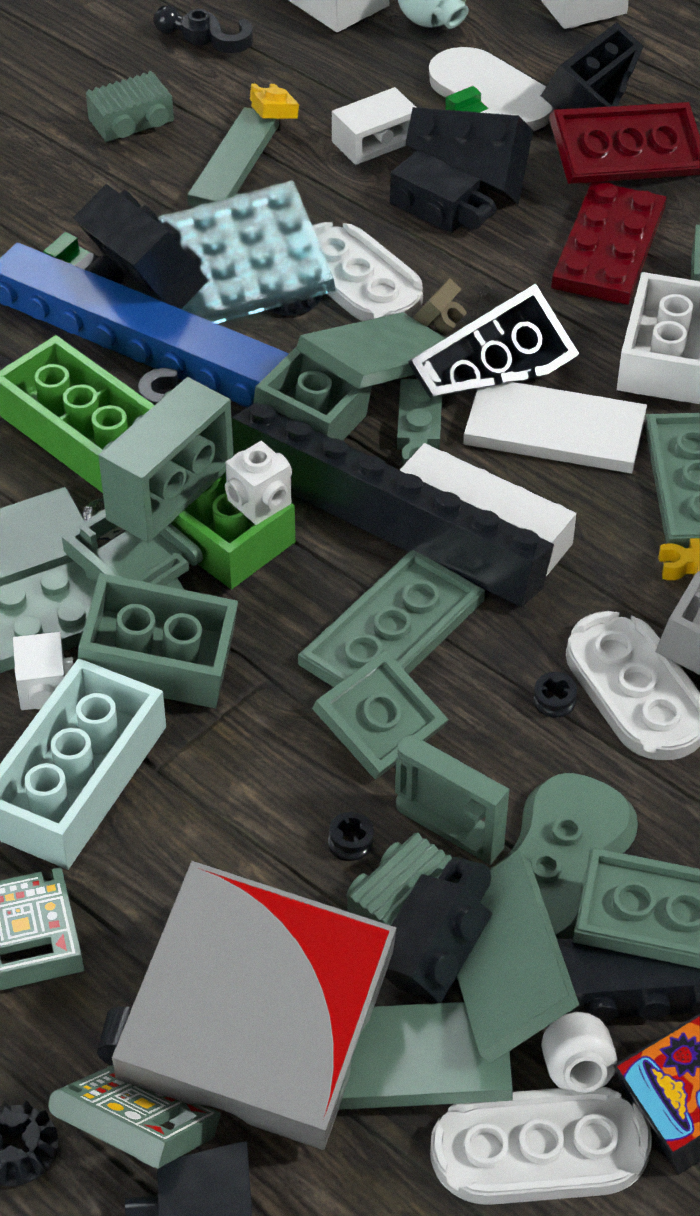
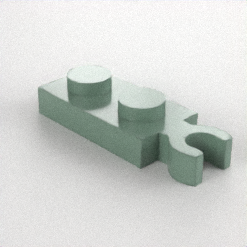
M401 379L397 450H402L401 467L405 465L424 443L440 450L442 396L430 398L418 379Z

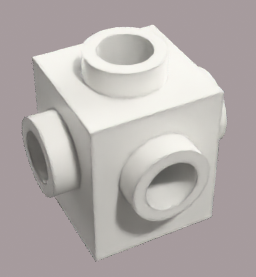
M260 441L225 461L227 481L225 483V491L228 501L255 525L291 504V466L282 454L275 453L264 442Z

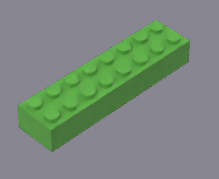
M55 335L0 370V416L103 493L98 455L109 442L115 441L132 426L139 416L147 413L155 405ZM225 472L181 512L171 524L200 548L203 561L198 565L232 590L296 542L295 505L291 503L289 506L255 525L228 501L225 491V483L227 482Z

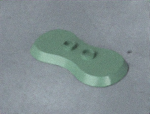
M575 773L558 774L539 784L529 794L523 808L521 833L515 846L505 858L491 867L490 871L520 851L531 863L556 938L571 939L574 936L590 847L624 853L635 840L638 828L637 814L632 804L611 786L585 775Z

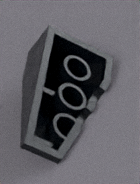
M534 284L408 361V364L428 396L433 398L545 376L579 355L540 290Z

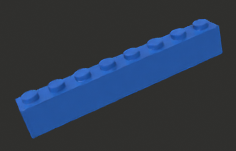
M18 242L0 258V303L2 305L14 308L35 319L47 322L68 333L99 344L101 347L111 349L153 368L175 369L179 379L184 380L189 377L244 407L253 405L255 386L289 354Z

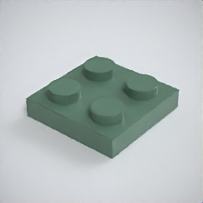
M386 650L317 699L312 708L375 780L396 765L398 743L403 737L413 735L426 742L443 729L449 720Z

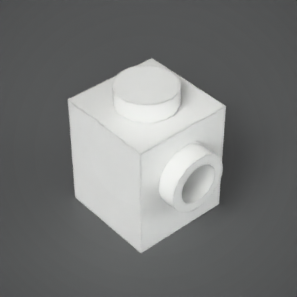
M60 632L13 637L15 676L21 710L41 709L74 665L73 657L64 658Z

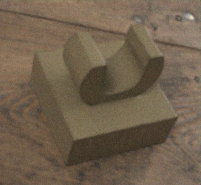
M449 278L413 318L425 326L434 321L436 329L440 333L447 335L456 326L455 323H458L467 314L462 305L452 301L461 288Z

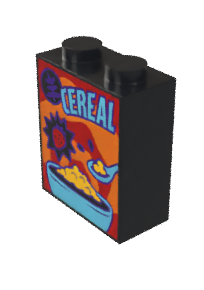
M700 1013L613 1065L622 1090L632 1105L634 1102L647 1118L651 1134L678 1175L700 1162Z

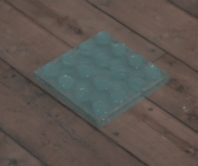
M293 181L275 184L268 188L246 194H238L224 200L159 216L162 223L167 220L183 236V239L179 242L183 248L188 246L201 258L203 264L199 268L210 280L182 308L184 311L218 324L279 307L284 302L290 304L295 302L296 299L304 300L336 291L333 275Z

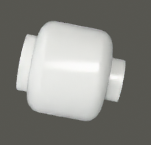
M573 1012L557 1019L545 1030L541 1047L549 1076L558 1088L587 1093L605 1086L615 1074L613 1066L617 1064L615 1048L608 1028L599 1018L589 1013Z

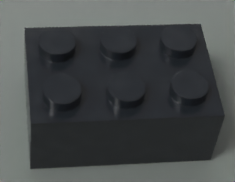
M105 184L73 217L75 222L99 250L119 265L125 276L157 300L182 309L210 281L199 268L203 264L201 258L188 246L183 248L179 243L183 239L179 231L167 220L162 223L160 218L148 206L144 205L141 208L138 201L125 189L118 193Z

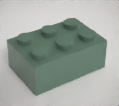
M187 377L173 390L167 391L155 406L144 415L139 416L132 426L115 441L109 442L98 455L106 520L149 543L226 472L225 461L233 457L231 400Z
M99 573L78 647V658L162 690L163 698L216 709L232 642L238 601Z

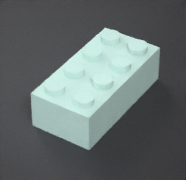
M78 658L0 763V841L69 870L165 730L166 718L163 691Z

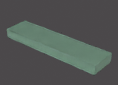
M244 107L188 193V205L224 213L277 130L279 119L261 118L254 109Z

